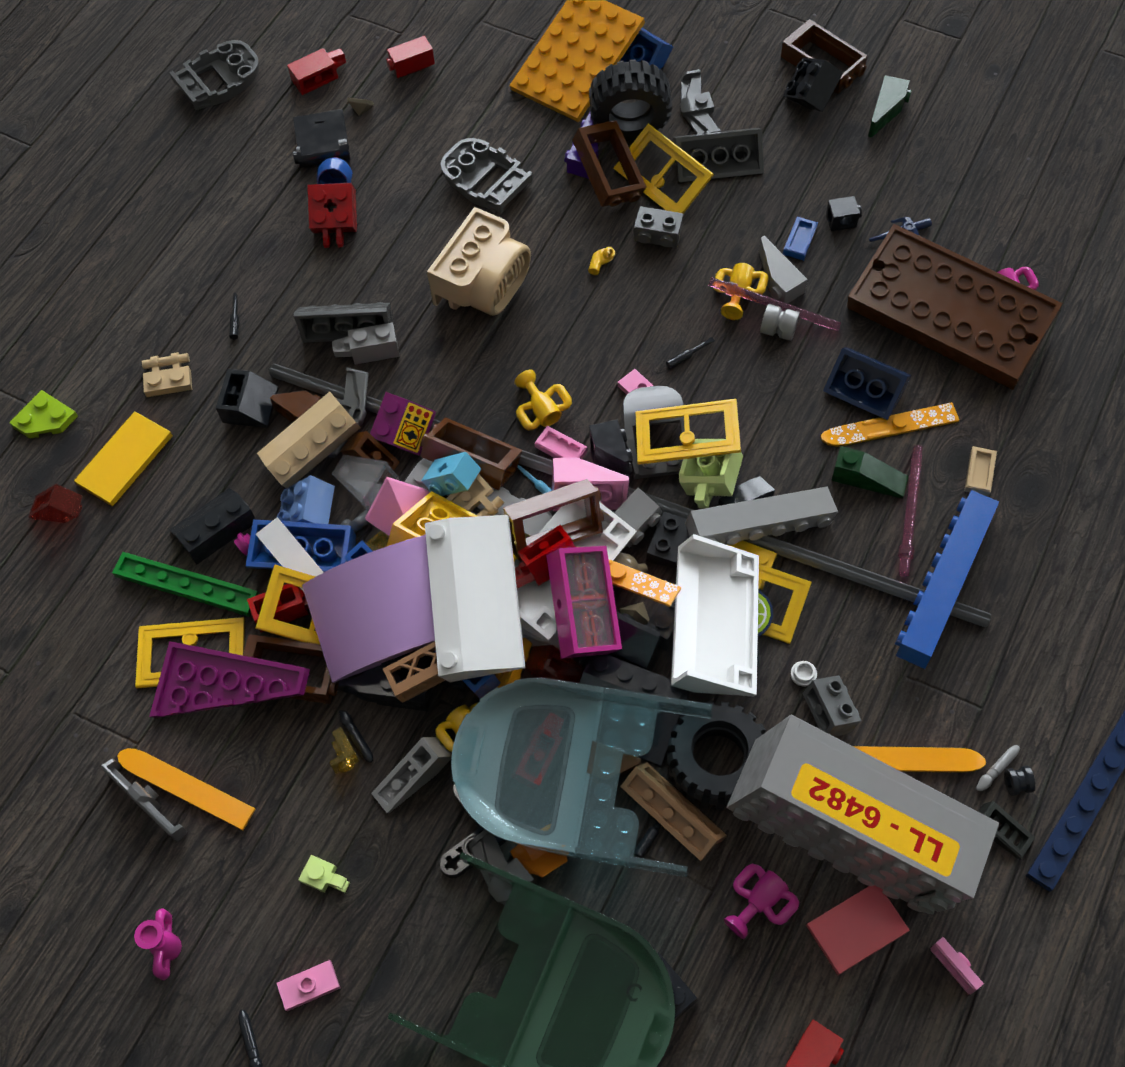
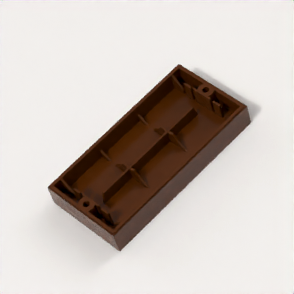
M893 224L850 292L847 308L1014 390L1058 316L1063 303Z

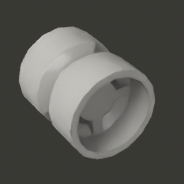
M768 304L760 333L770 336L778 334L779 338L792 341L800 312L790 309L782 311L781 307Z

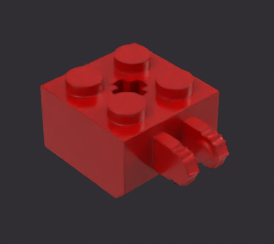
M352 183L308 185L309 229L313 233H323L324 248L330 247V233H336V243L338 247H343V232H357L356 189ZM331 206H336V208H333V212L329 211Z

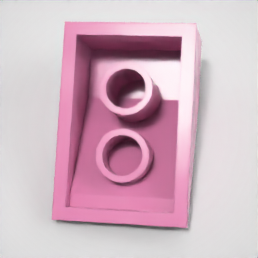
M553 458L552 491L588 479L594 487L597 486L602 496V500L599 502L609 510H617L627 500L628 476L580 458ZM561 507L553 509V511H558Z

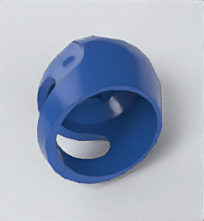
M338 157L328 158L318 167L317 184L351 183L353 174L351 167L347 162Z

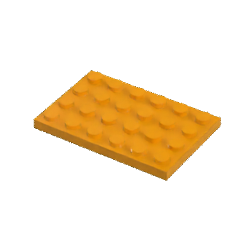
M567 0L510 83L511 90L579 122L590 106L589 88L593 79L601 70L605 71L607 66L611 64L616 65L621 60L645 24V20L643 17L605 0Z

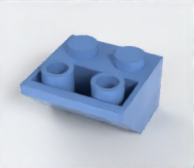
M311 475L283 490L280 497V512L277 517L280 521L328 524L335 486Z

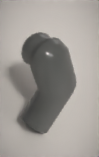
M370 508L366 509L352 521L350 519L343 520L341 525H349L357 533L369 524L365 517Z

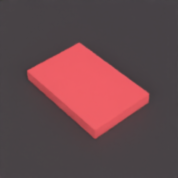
M875 885L868 886L806 925L837 975L847 971L910 931L891 901L882 893L883 890Z

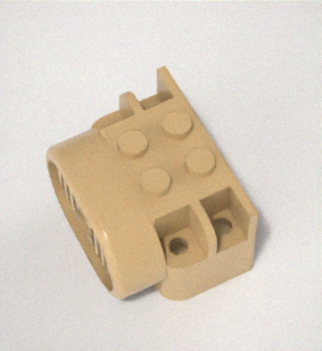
M474 207L427 271L433 305L438 306L444 298L448 300L450 308L455 310L460 306L471 305L473 308L489 315H498L508 305L527 275L531 261L529 247L510 238L509 224L506 220Z

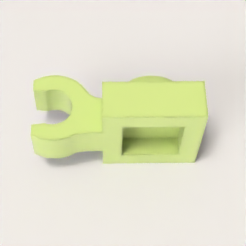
M313 855L310 856L298 879L301 883L324 893L328 885L345 893L350 884L347 878L334 874L337 869L334 864Z

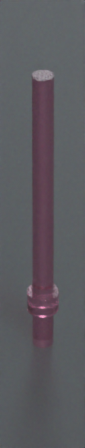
M711 277L708 285L725 291L726 295L732 297L736 295L765 306L768 304L779 306L782 311L787 309L800 312L799 318L836 331L839 330L841 322L739 287L737 283L732 281L727 283Z
M921 445L913 446L903 540L898 552L900 576L909 575L910 560L914 557L912 542L923 453Z

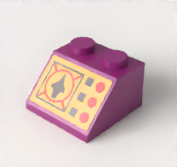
M385 392L370 434L379 442L420 456L423 448L420 446L422 437L425 433H429L436 411Z

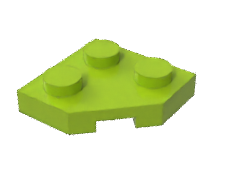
M41 390L9 423L26 437L35 438L39 437V434L62 433L78 415L74 410Z

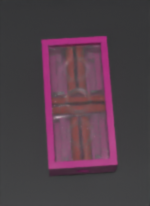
M607 546L559 548L546 555L561 659L604 655L621 650L622 644Z

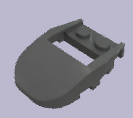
M231 40L218 44L217 49L208 52L205 49L199 52L200 57L193 61L189 59L183 63L184 69L176 73L173 70L169 72L173 83L180 88L193 104L194 109L199 110L227 102L245 90L258 75L259 61L257 55L248 44L238 40ZM213 68L225 82L227 89L220 92L215 90L210 92L197 75Z
M467 138L457 142L445 153L441 160V169L444 177L455 190L473 204L499 213L503 212V208L528 183L531 184L533 182V172L529 170L526 173L521 169V163L515 158L511 159L506 155L505 150L500 147L494 149L489 146L488 142L481 139ZM496 166L506 172L485 194L472 192Z
M667 386L638 388L628 393L621 407L622 428L625 429L627 442H625L626 449H631L633 462L631 463L634 470L633 479L674 475L680 472L683 459L638 465L633 427H636V411L684 405L681 395L673 388ZM684 417L649 421L650 425L680 422L681 433L685 431Z

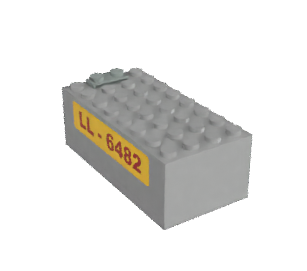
M792 714L755 740L726 807L733 811L735 817L744 821L751 820L758 824V828L763 832L775 833L783 837V841L793 847L800 846L808 850V854L818 860L825 859L833 863V867L843 873L850 872L858 876L857 879L861 883L868 886L875 885L883 889L882 893L893 899L900 898L908 902L907 906L909 908L927 914L952 909L956 903L974 898L999 822Z

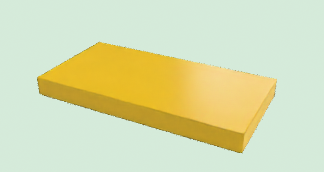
M134 411L77 476L74 482L77 486L113 506L173 435L169 430Z

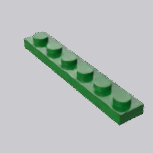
M122 552L112 572L115 577L249 617L251 610L247 599L259 595L258 591L126 552Z

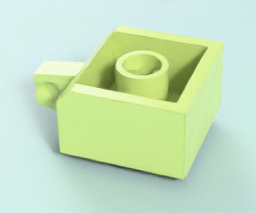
M695 439V442L693 444L722 441L726 439ZM740 452L683 459L679 472V482L687 495H695L694 501L698 504V508H708L713 496L733 495L743 454Z

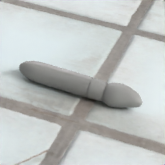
M1018 745L1010 747L987 773L981 776L976 786L977 791L986 790L991 786L993 780L1018 755L1020 750Z

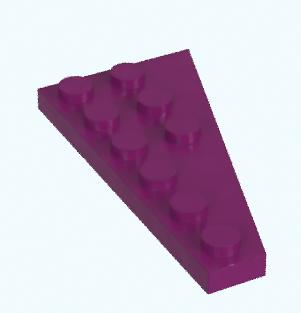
M169 641L149 717L159 718L302 696L305 692L310 669Z

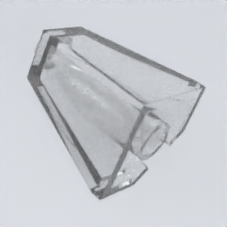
M343 455L332 472V475L367 511H369L386 477L402 481L386 461Z

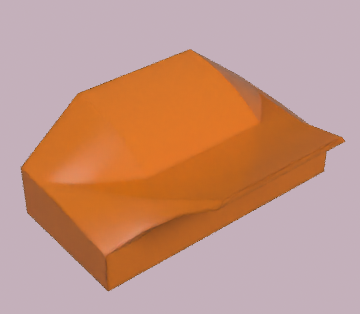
M549 824V825L543 827V828L540 829V830H542V831H547V830H549L550 827H551V824ZM520 844L510 851L513 859L517 858L529 874H535L542 878L568 861L567 856Z

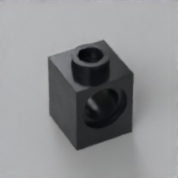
M855 196L828 200L826 217L830 230L837 231L857 227L858 220L862 217V209L860 204L857 205Z

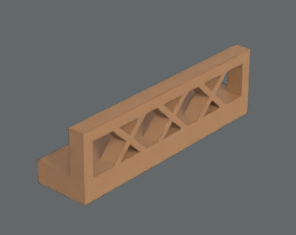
M435 642L383 668L394 695L402 703L445 681V679L438 676L436 652L432 653L436 650ZM425 655L433 657L430 667L424 670L416 668L421 657ZM400 668L408 669L407 678L397 684L392 673Z
M648 763L636 766L620 786L700 861L705 859L713 847L722 842L727 836Z

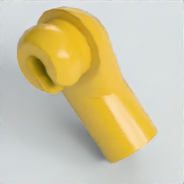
M606 247L596 251L592 255L588 272L592 275H598L601 265L613 260L615 250L612 247Z

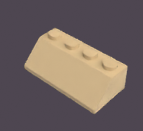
M329 392L257 454L278 482L285 488H288L299 481L361 427L333 394Z

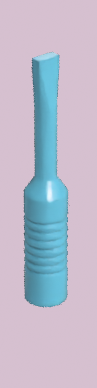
M518 465L520 471L535 484V488L542 494L552 491L542 480H537L527 470Z

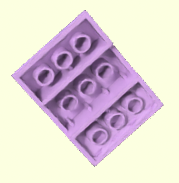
M426 535L405 540L352 559L314 577L302 585L332 683L380 666L383 662L435 642Z

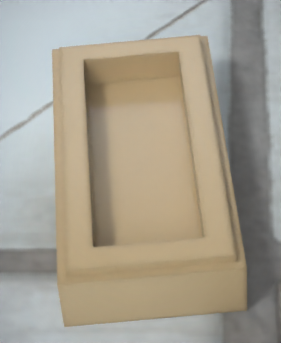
M972 447L965 492L973 490L985 496L990 495L997 451Z

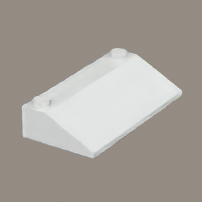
M584 499L562 506L539 533L586 517ZM599 502L604 515V521L602 522L603 533L574 542V545L576 547L607 546L608 559L613 561L637 531ZM516 559L514 562V567L516 568L522 561L519 562V560ZM550 580L538 586L533 581L517 589L521 628L548 642L557 631Z
M509 516L458 517L425 523L438 676L449 682L525 668Z
M695 534L678 546L676 585L681 587V591L675 599L671 686L697 693L752 697L757 695L759 555Z

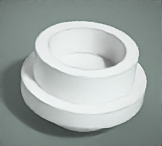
M799 661L791 669V678L799 686L806 687L817 677L815 666L808 661Z

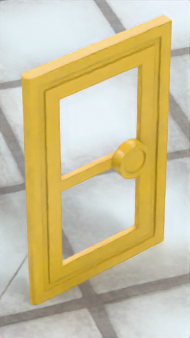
M647 124L629 147L634 160L637 159L650 141L672 158L659 174L652 177L651 183L642 176L646 185L643 193L666 211L684 214L714 174L653 126ZM675 160L697 176L677 203L658 189L664 185L663 176ZM619 161L614 169L627 179Z
M737 399L636 411L638 465L740 453ZM724 412L726 440L693 444L695 436L690 431L689 416ZM684 417L685 431L680 435L682 446L651 449L649 421Z
M759 564L758 589L762 585L761 580L793 590L782 625L771 623L768 630L763 634L790 644L812 582Z
M274 565L255 629L301 642L320 644L317 632L314 631L313 619L309 629L273 619L283 584L287 583L303 588V584L316 576Z
M245 618L139 626L135 687L158 686L161 672L151 673L153 639L182 636L183 644L195 646L198 642L197 635L230 632L229 653L243 655Z

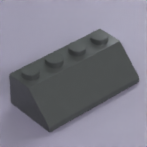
M761 128L673 137V143L714 174L711 179L764 173ZM675 160L678 182L695 181L697 176Z
M390 303L334 304L331 306L299 307L294 312V319L303 343L328 342L347 337V330L392 323L393 313Z

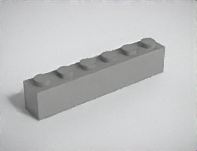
M827 486L690 511L685 525L689 536L695 534L722 544L733 545L741 540L750 539L754 541L763 536H780L790 531L802 532L816 526L823 528L832 523L838 510Z

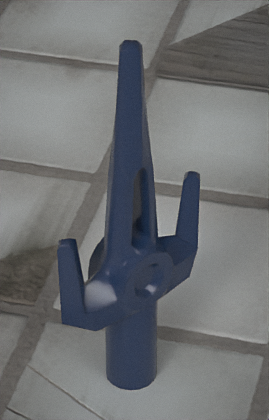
M910 217L891 220V223L903 222V225L900 227L919 235L917 230L932 226L930 218L914 223ZM888 232L869 238V241L873 242L884 239Z

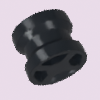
M1021 766L1019 770H1014L1013 768L1005 769L1004 781L1006 789L1011 796L1018 795L1022 791L1026 793H1033L1035 791V778L1029 766Z

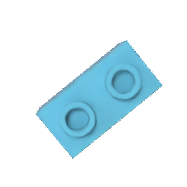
M467 452L435 459L421 481L428 488L429 492L433 491L440 496L467 491L481 468Z

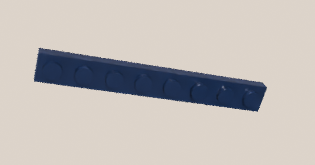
M1125 709L1025 875L1049 892L1056 886L1125 768Z

